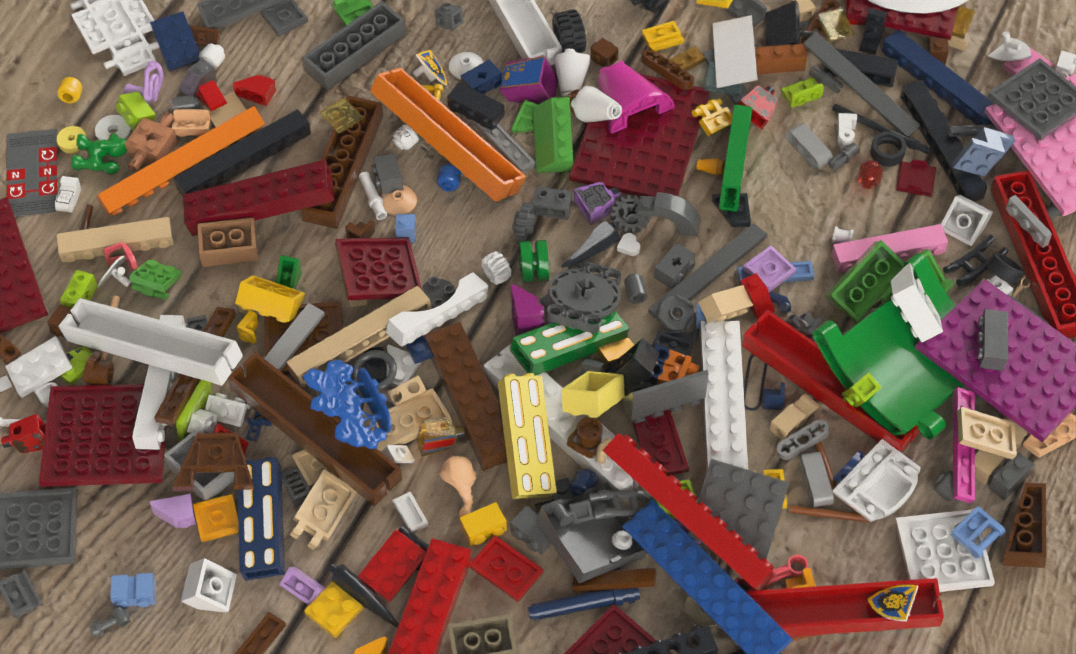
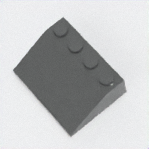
M708 370L627 395L621 400L627 421H634V424L646 421L645 417L650 415L656 418L664 415L663 411L671 409L672 413L682 410V406L689 404L690 407L701 404L700 400L706 398Z

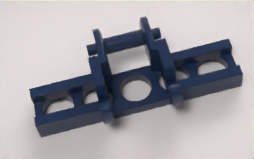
M257 410L252 421L250 418H247V423L250 424L246 440L257 442L263 425L272 426V423ZM251 433H256L254 438L250 437Z

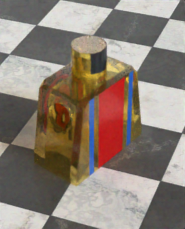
M450 418L421 420L417 435L421 456L452 449L456 438L465 437L464 427L462 425L454 427Z

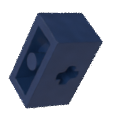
M490 59L460 75L462 84L482 94L496 89L502 84V72Z

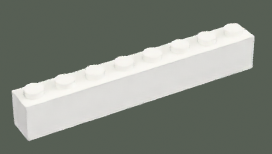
M160 315L159 320L188 328V324L185 323L182 315ZM152 365L148 366L132 435L136 449L159 450L161 442H164V426H167V424L156 423L154 416L177 378V372Z

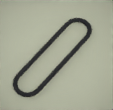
M753 354L750 356L748 360V367L744 385V406L745 409L750 411L757 410L761 406L768 365L766 363L764 365L758 405L754 408H750L745 404V397L747 391L751 360L753 357H755V355Z

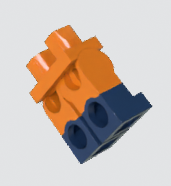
M656 344L654 348L659 352L658 364L653 369V376L649 380L643 381L659 385L698 373L701 366L691 362V356H685Z

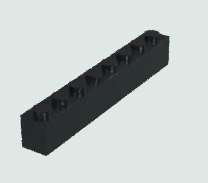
M922 80L903 85L900 98L912 118L920 124L919 130L929 147L932 148V152L957 194L973 202L984 199L987 184L981 179L980 175L953 168L952 162L963 150L962 142L957 137H950L947 130L950 125L946 120L945 114L940 111L936 99H933L929 87L925 86Z
M297 109L174 177L176 189L183 196L184 194L216 187L224 182H228L238 174L244 173L254 165L260 164L270 156H274L279 151L306 138L311 134L310 124Z

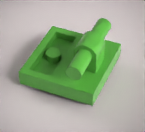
M333 0V3H331L332 9L344 26H347L374 7L370 0Z
M148 259L130 274L129 281L133 282L131 288L142 292L143 295L167 300L169 294L165 291L181 278L182 271L175 269L173 266H166L155 260Z

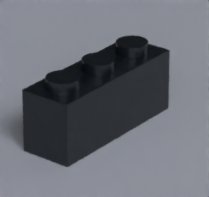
M460 82L447 96L448 108L491 130L505 116L504 104Z

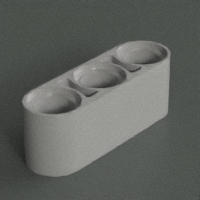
M801 123L786 132L789 143L814 169L817 170L833 159L830 150L805 124Z
M814 452L800 455V467L812 507L833 504V492L821 453Z

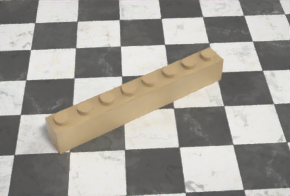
M418 286L408 290L401 296L375 309L363 318L358 319L356 322L288 360L286 363L291 376L303 388L308 385L303 376L309 369L312 368L326 372L327 364L330 361L340 359L343 363H346L390 337L386 333L390 318L403 311L418 312L432 309L430 299Z

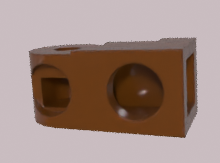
M0 334V359L8 365L16 360L21 353L14 344Z

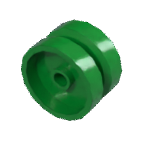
M537 240L535 242V252L533 253L530 241H521L519 243V269L521 271L522 283L533 282L534 270H536L539 282L549 281L547 241Z

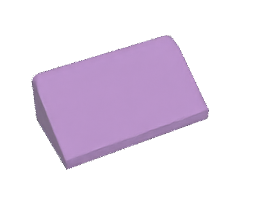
M289 567L279 585L307 605H310L325 589V587L296 567Z

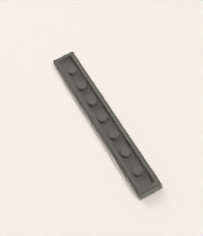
M817 32L804 42L803 46L902 135L909 138L920 127L918 122Z
M753 223L652 305L648 312L658 320L657 310L659 304L668 296L681 295L690 301L765 240L767 233ZM672 310V314L676 313L678 310Z

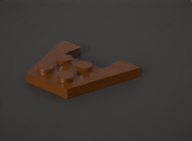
M197 433L172 486L173 491H194L195 473L234 472V490H255L238 434Z

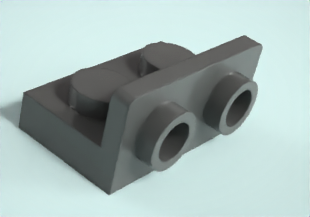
M733 0L728 9L726 8V12L734 18L752 15L754 28L765 19L766 6L758 0Z

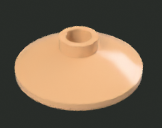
M403 185L404 190L402 191L396 190L392 193L381 195L385 211L393 216L410 213L417 204L415 192Z

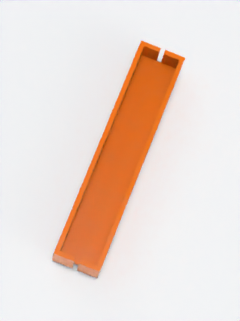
M398 68L390 72L377 74L370 92L383 102L389 110L399 116L403 122L408 124L414 132L424 138L428 144L432 145L439 154L443 155L452 165L457 167L464 176L468 177L478 188L489 195L492 200L497 202L519 193L527 176L402 68Z

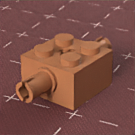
M165 112L158 123L146 118L140 121L125 142L128 157L132 158L131 162L127 165L129 170L132 172L134 170L136 173L143 163L150 165L170 154L175 148L178 141L175 129L169 128L175 119L171 113L168 115V112Z

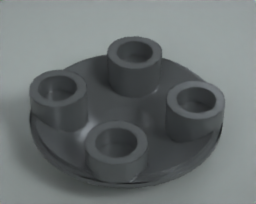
M438 277L429 278L428 282L422 286L423 292L430 299L432 309L447 302L456 292L452 283Z

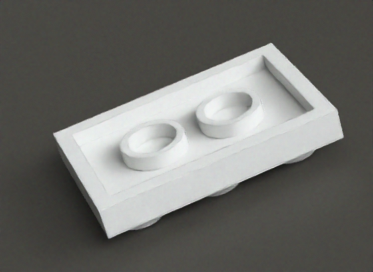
M56 336L5 366L21 398L73 368Z

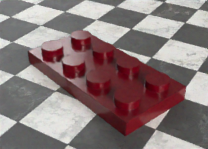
M670 410L663 411L664 415L653 418L652 415L645 417L646 421L634 424V421H632L639 446L653 458L651 460L652 463L657 461L668 471L666 473L667 476L689 472V466Z

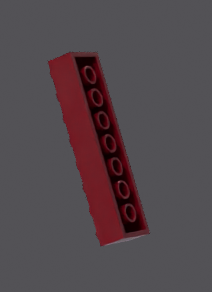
M324 159L184 194V224L191 236L198 235L197 224L245 218H254V221L333 202L332 173Z

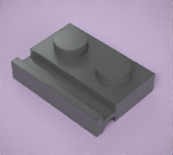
M25 569L18 575L14 574L0 581V590L15 619L34 610L35 607L43 605Z

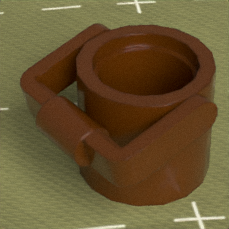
M95 350L87 359L83 373V379L86 384H112L114 364L112 361L101 360L102 352Z
M590 417L579 421L577 428L567 439V446L589 459L595 458L598 445L602 442L601 423L597 419ZM575 436H576V441H577V443H575L574 441H572Z

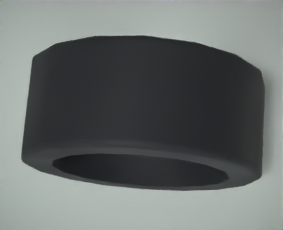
M881 132L872 141L871 157L882 166L892 167L898 165L905 156L906 142L897 133ZM884 143L892 144L898 148L899 152L887 155L882 153L878 146Z
M995 252L986 264L987 268L994 275L1013 285H1016L1024 274V270L1016 262L1000 253Z

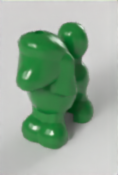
M111 133L108 140L89 141L85 135L78 134L76 145L79 146V150L87 151L89 158L83 159L79 155H73V170L87 169L95 172L103 171L107 174H116L119 171V164L116 162L103 163L102 158L106 155L114 158L123 156L127 152L125 146L127 140L119 138L116 133Z

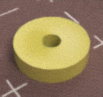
M69 126L62 129L57 135L59 148L66 153L81 151L78 149L79 146L76 145L78 134L86 136L84 130L77 126Z

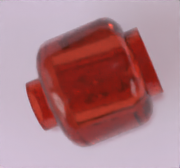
M872 160L862 163L859 167L857 181L866 189L878 186L883 174L882 167L878 162Z

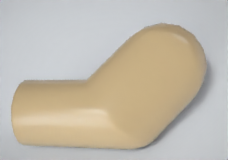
M606 438L598 445L595 462L605 464L607 455L602 450L610 443V438Z

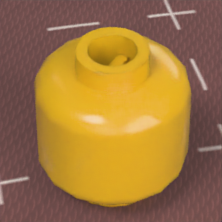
M65 77L61 80L57 89L59 99L69 104L77 102L82 93V84L76 78Z

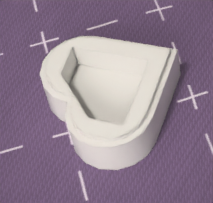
M632 233L624 234L617 246V251L630 256L638 255L640 253V244L636 241V236Z
M49 382L34 390L44 407H48L50 387L58 386L54 382Z

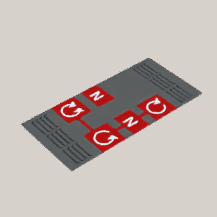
M57 129L7 134V197L15 217L58 212L55 209L57 197Z

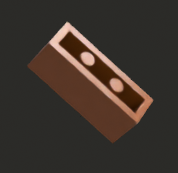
M803 44L755 47L757 75L805 71L807 61L805 47Z

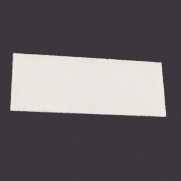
M752 15L712 23L717 88L757 80Z

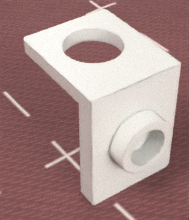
M387 445L381 452L394 463H413L415 461L406 445Z

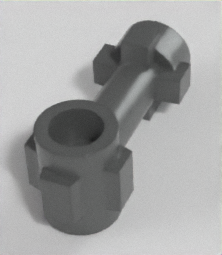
M122 606L117 607L111 612L113 617L101 623L97 620L92 622L93 625L89 627L94 637L103 636V631L115 624H118L119 627L129 624L130 616L127 610H124Z

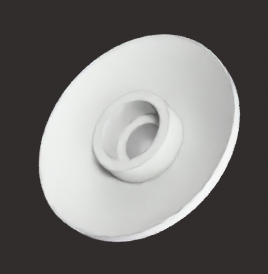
M462 52L452 57L449 62V71L452 76L461 80L460 75L482 64L483 60L475 53Z

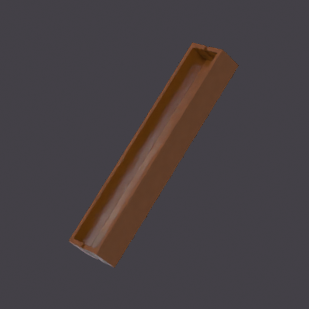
M257 352L252 354L243 363L244 371L240 366L228 377L230 389L373 506H376L387 495V490L391 491L402 480L401 468L378 449H368L366 446L356 447L348 442L336 439L335 428L341 420L336 416H327L323 411L310 409L313 397Z

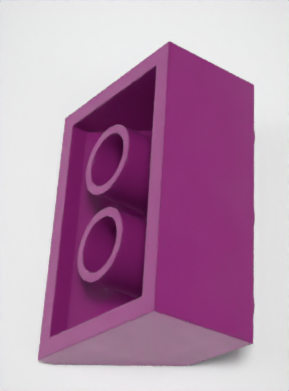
M511 285V310L516 336L543 327L544 309L543 305H539L538 298L516 285Z

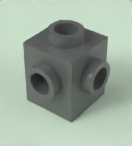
M443 3L435 9L437 26L454 30L463 24L462 7L452 5L451 3Z

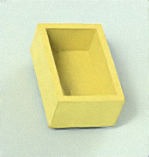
M587 371L561 389L563 412L570 413L573 416L584 414L590 418L600 417L601 414L608 411L609 408L625 397L624 375Z

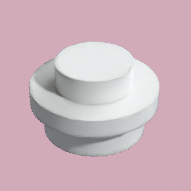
M621 530L613 535L612 543L620 550H627L632 545V537L626 531Z

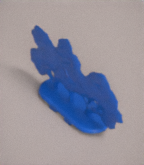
M340 359L328 362L326 372L312 368L304 374L303 379L310 388L321 392L320 396L312 399L310 409L323 411L325 415L330 417L339 416L341 418L340 423L335 428L336 439L348 442L356 447L366 446L368 449H377L378 442L385 440L387 437L386 433H389L391 430V417L386 406L387 399L384 393L380 394L378 392L379 384L377 380H372L367 370L360 368L357 374V381H354L351 378L353 366L343 363ZM359 387L360 392L364 398L355 392V389ZM362 403H367L372 415L362 410ZM367 419H372L370 420L371 424L365 427L364 422Z

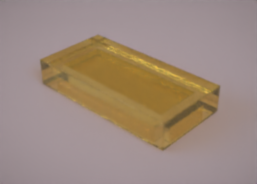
M962 6L958 7L952 36L961 39L965 38L975 15L974 10Z

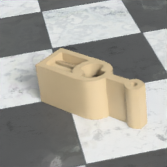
M803 394L800 399L790 404L771 421L770 431L781 440L786 439L799 430L807 419L819 409L820 405L808 395Z

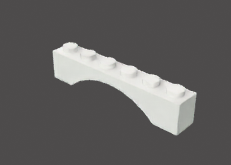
M473 272L459 280L455 294L444 304L426 311H403L390 318L386 333L401 347L407 343H412L421 335H426L435 327H440L449 319H454L463 311H468L477 303H482L487 298L489 286Z

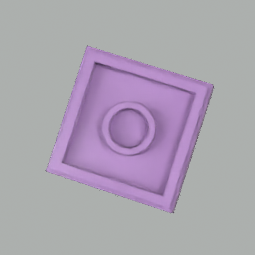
M771 245L743 265V270L750 276L755 273L759 275L767 286L768 292H771L794 275L797 270Z

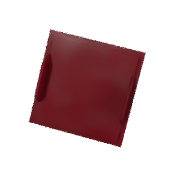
M913 159L910 163L901 161L896 191L932 197L937 167L928 166L927 162Z

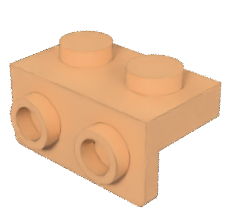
M174 110L175 119L172 129H175V133L179 137L187 135L200 137L210 131V110Z

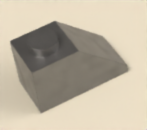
M202 58L189 68L179 88V92L184 96L193 95L196 98L195 93L199 92V86L211 80L217 82L215 68Z

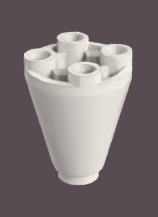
M565 49L564 53L555 56V68L562 97H568V94L573 90L581 89L589 68L590 56L588 54L576 53L574 49Z
M584 86L571 102L576 117L583 122L612 120L619 118L622 113L621 105L597 88L591 86Z

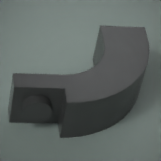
M657 192L656 197L640 196L637 208L638 215L664 217L671 220L677 226L679 235H698L701 222L700 216L689 202L680 197Z

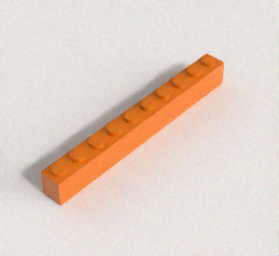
M255 106L104 190L97 195L96 199L107 216L111 214L116 216L123 212V207L127 205L129 207L134 206L139 202V198L143 196L147 198L155 193L154 190L158 187L163 189L170 185L169 181L177 175L259 131L265 126V122Z

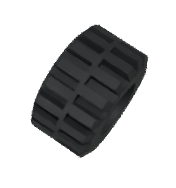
M572 9L554 13L552 19L553 33L562 47V53L565 52V49H574L576 53L585 52L586 34L578 11Z

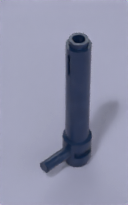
M639 588L600 590L531 604V607H527L529 619L536 621L611 606L613 604L615 606H621L626 602L631 604L635 603L636 600H640Z

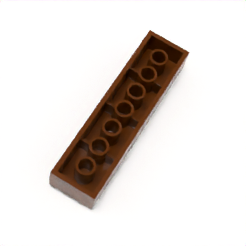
M347 96L345 102L362 119L352 125L349 123V127H343L338 131L336 130L337 128L345 125L342 123H347L346 118L337 123L321 160H326L332 173L334 201L301 209L302 221L338 229L383 118V108L380 102Z
M461 322L427 333L424 337L432 352L433 358L431 360L482 471L506 463L507 454L501 407Z

